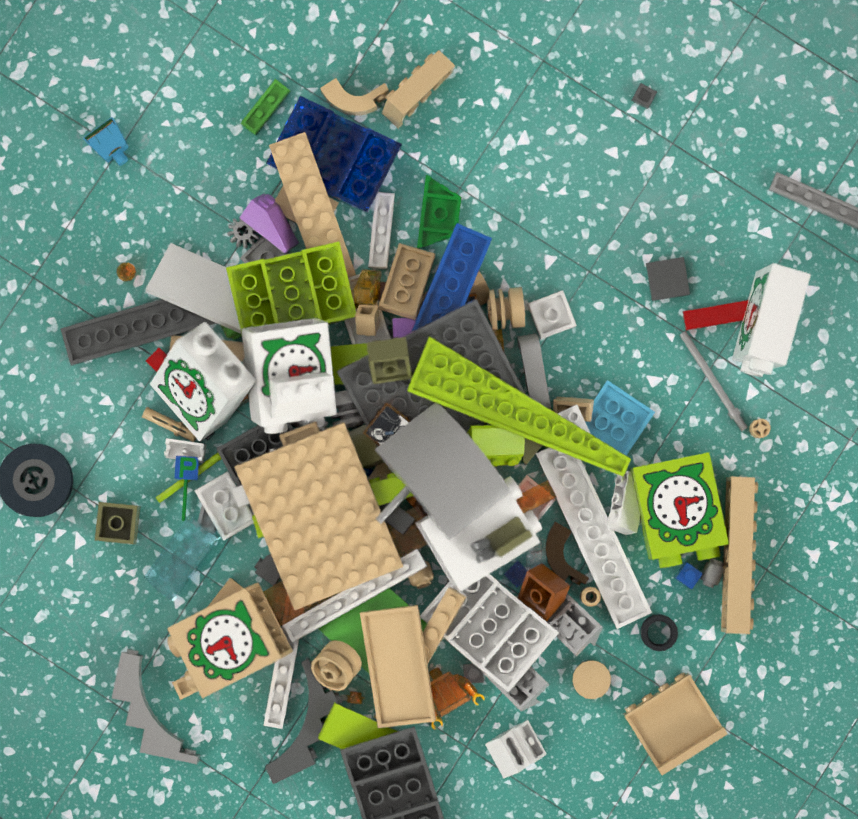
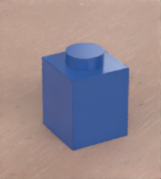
M684 562L674 576V579L687 588L693 589L703 573L689 563Z

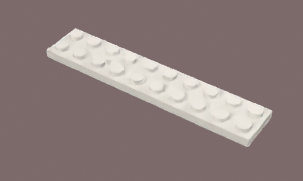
M552 448L536 453L616 629L651 614L652 611L614 530L607 528L608 517L582 461L567 454L559 455L557 450Z

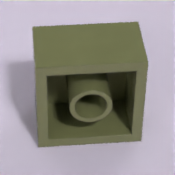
M99 502L95 541L137 544L141 506Z

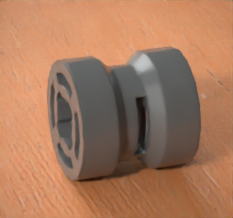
M488 537L470 545L476 553L477 563L487 561L496 556L494 550L490 548L491 542Z

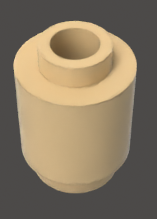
M586 587L581 591L580 599L583 604L592 607L600 602L601 595L596 588ZM587 593L593 594L591 600L586 598Z

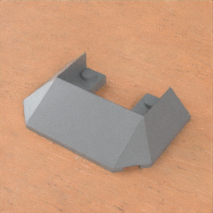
M568 593L564 602L546 621L559 632L556 637L576 656L589 643L595 646L603 628ZM530 667L508 693L482 672L521 712L540 703L536 698L549 686Z

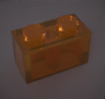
M547 480L523 492L522 497L518 498L516 502L524 514L528 510H532L557 496Z

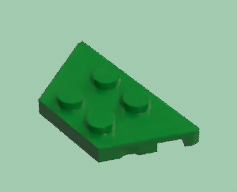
M426 175L417 242L418 249L449 239L456 223H459L462 197L449 190L443 184L438 183L429 175Z

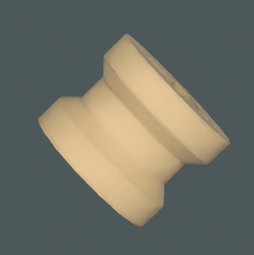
M757 419L749 427L750 434L755 438L766 437L771 430L769 422L765 419Z

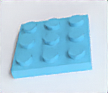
M607 380L594 399L591 422L585 421L590 434L627 455L655 411Z

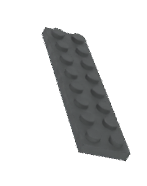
M160 299L60 329L70 365L73 366L192 331L204 322L209 326L217 323Z

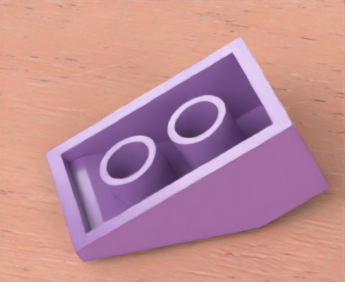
M264 193L252 199L239 218L282 252L286 253L296 247L299 242L280 205L275 202L276 200L271 195Z

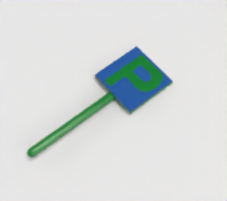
M176 456L174 479H184L182 521H185L188 480H198V457Z

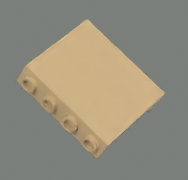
M684 672L674 678L675 681L670 685L668 683L663 684L658 688L659 692L654 695L649 693L642 698L643 702L638 705L634 703L628 706L623 714L661 775L669 772L728 734L689 673L686 675Z

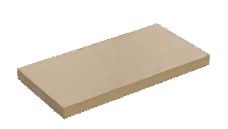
M418 605L361 612V624L378 728L435 722V709Z

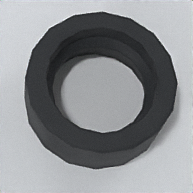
M656 614L646 618L642 623L640 634L642 641L650 649L666 651L677 641L678 629L675 622L668 616ZM661 621L669 626L671 634L667 642L655 644L649 639L648 629L654 622Z

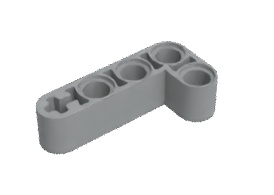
M536 333L518 336L517 341L522 357L528 396L551 409L539 338Z

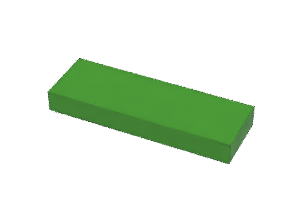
M275 79L240 124L256 136L291 91Z

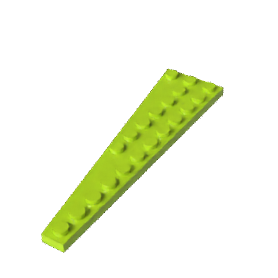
M428 337L408 386V392L624 477L631 461L630 457L434 338Z

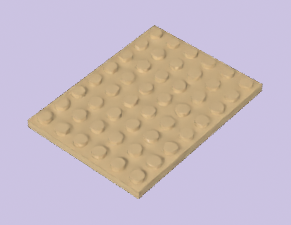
M344 422L235 466L294 610L403 567L385 520L382 524L376 520L381 510Z

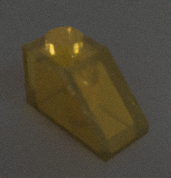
M362 270L354 287L355 308L358 309L359 304L376 305L379 295L381 271Z

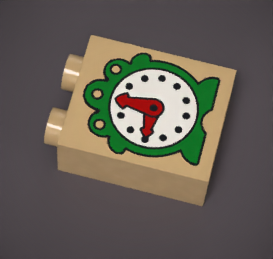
M258 582L167 628L171 635L167 639L168 646L174 656L182 657L188 669L185 672V680L193 692L199 691L202 698L293 652Z

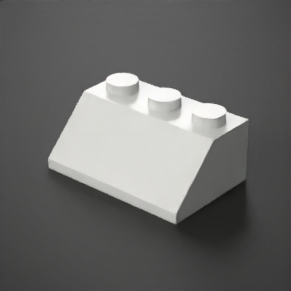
M326 372L269 380L273 419L328 412L331 410L334 398L333 376Z

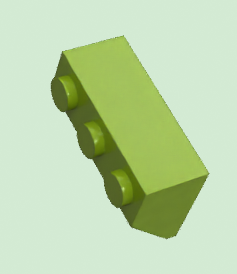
M494 425L471 426L467 433L494 467L499 465H518L524 455L525 438Z

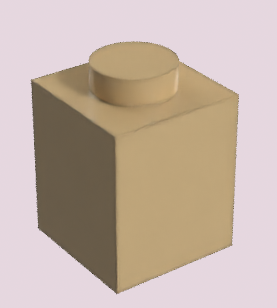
M359 304L355 314L357 335L376 336L380 326L378 306Z

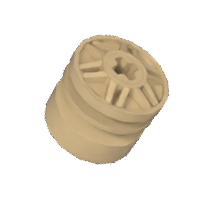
M522 287L509 288L508 297H504L502 289H499V298H495L494 289L489 290L487 310L492 330H497V321H501V327L505 329L506 320H510L512 328L525 327Z

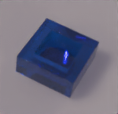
M518 560L504 575L518 588L523 583L528 570Z

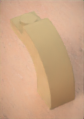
M336 78L320 88L321 93L333 108L344 114L354 116L366 115L376 111L377 105L375 102L378 101L380 103L384 101L387 94H389V89L384 83L366 95L354 96L347 93Z

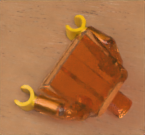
M434 668L429 672L433 680L430 684L436 721H439L441 726H443L441 717L470 701V696H472V701L476 705H478L475 701L476 697L481 696L485 700L481 693H477V689L469 679L459 674L452 675L451 672L442 674L440 668ZM431 722L432 728L436 729L435 725L433 724L434 722Z

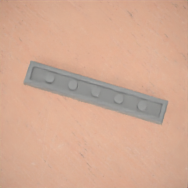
M776 172L769 191L858 229V207Z

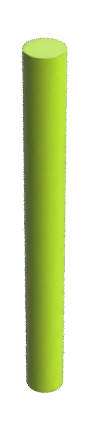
M216 453L199 465L198 476L221 460L219 453ZM180 479L156 496L157 501L161 503L184 486V479Z

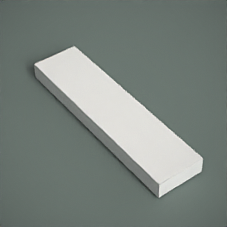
M376 192L368 268L386 270L388 268L395 193Z

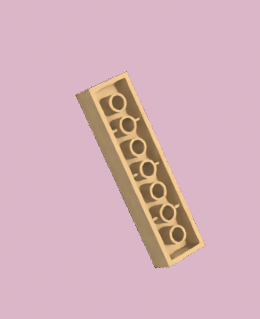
M754 477L726 478L725 528L729 544L724 545L721 631L725 633L750 634V630H753V618H750L751 610H754V599H751V591H754L755 580L752 579V571H755V560H752V554L756 551V540H753V532H756L757 522L754 521V513H757V501H754V494L758 492V482H755Z

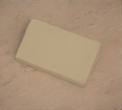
M556 397L553 400L554 412L560 413L572 406L578 405L584 420L591 422L594 405L593 399Z

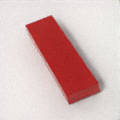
M749 300L683 311L685 329L687 331L743 321Z

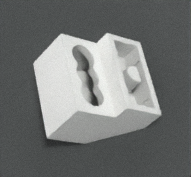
M528 720L503 732L485 744L503 778L519 773L546 755Z

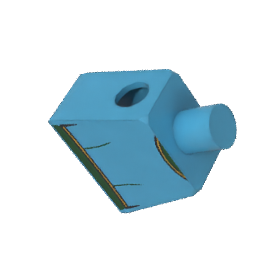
M113 117L83 138L107 163L114 159L119 166H122L128 161L123 152L129 146Z

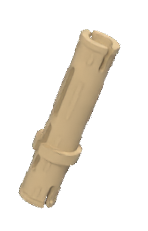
M146 407L142 418L173 432L177 437L180 435L195 442L196 437L183 422H177L149 407Z

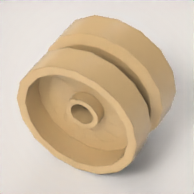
M334 640L328 642L312 661L311 669L317 681L324 687L334 691H341L349 685L361 670L362 663L359 655L351 646L342 641Z

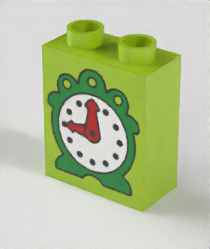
M709 452L630 469L639 505L640 522L648 559H658L660 568H667L683 564L681 557L683 553L696 551L698 561L721 556L719 546L729 543Z

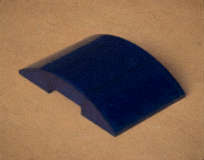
M300 96L277 142L305 132L328 197L368 213L402 144L372 129L364 128L335 114L334 111ZM271 152L266 164L278 170Z

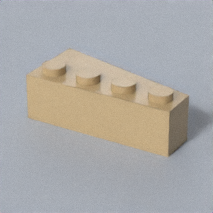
M439 50L435 54L431 53L424 60V65H418L412 71V76L409 79L404 78L398 85L399 88L396 91L392 90L386 96L387 101L382 114L397 128L403 124L402 122L406 115L410 117L415 112V109L419 106V101L421 103L426 101L432 93L431 89L435 91L452 74L455 65Z

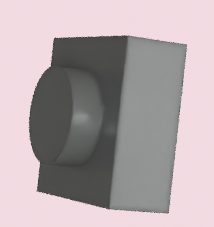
M473 663L463 664L465 683H484L483 673Z

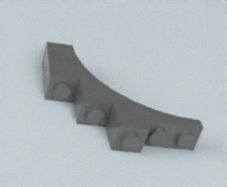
M310 658L301 662L307 677L309 690L305 722L293 744L280 757L265 766L273 784L316 764L317 754L314 748H310L309 745L320 740L318 735L326 721H322L321 717L330 713L334 702L337 704L343 702L338 692L335 693L334 690L326 692L325 689L327 688L317 681L311 669L312 661Z

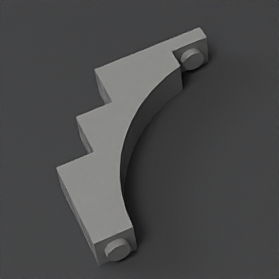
M133 649L121 652L112 699L130 702L126 725L144 729L140 752L197 764L200 754H196V750L185 748V751H182L184 740L170 732L157 719L148 704L141 677L143 655H139V651Z

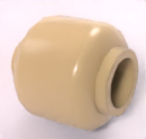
M425 561L427 564L426 568L408 577L410 584L416 586L417 589L429 586L434 578L430 563Z

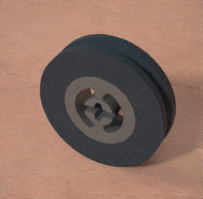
M26 444L10 452L1 463L0 496L5 504L18 514L29 517H44L58 511L70 497L73 488L71 466L67 459L52 447L43 444ZM33 467H41L43 469V473L32 472L34 477L39 478L37 480L39 487H44L48 478V485L45 490L38 494L28 492V488L39 489L37 484L32 483L34 480L32 474H27L23 483V476L26 471Z

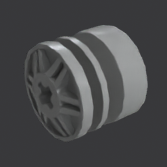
M348 391L335 393L336 409L338 408L339 412L336 413L337 415H332L331 418H340V421L332 423L333 426L343 422L346 428L363 425L364 421Z

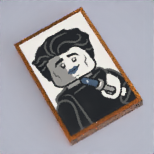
M386 402L365 428L363 434L380 446L411 422V420Z

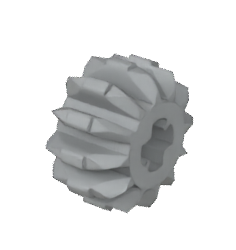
M234 218L235 226L228 225L233 231L227 232L228 236H233L230 239L231 243L237 241L236 246L238 248L242 243L244 248H248L247 242H250L253 246L255 243L252 238L258 240L259 236L254 234L258 232L240 219V222H238ZM246 228L248 234L241 236L239 231Z

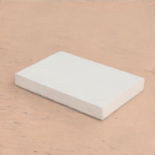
M228 471L194 490L223 541L254 523L253 514L248 505L241 508L238 507L231 490L237 486Z

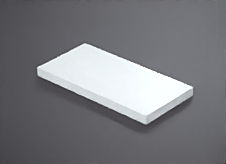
M170 243L146 287V292L241 334L226 267Z

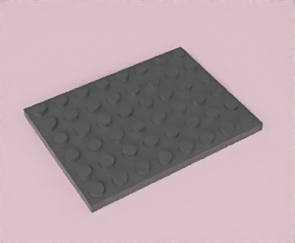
M477 299L403 336L406 337L412 376L430 336L525 394ZM368 355L337 370L368 429L387 406L407 422H411L435 403L408 392L407 389L411 379L373 384ZM441 405L466 433H468L471 426L489 424Z

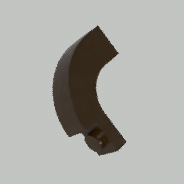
M554 521L545 541V554L552 571L564 581L570 575L572 582L579 586L581 583L586 585L589 577L572 568L564 558V545L572 531Z

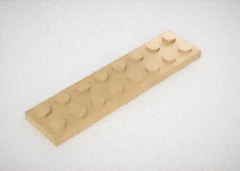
M304 132L270 144V150L306 249L340 242L348 278L355 276L353 264L306 133Z

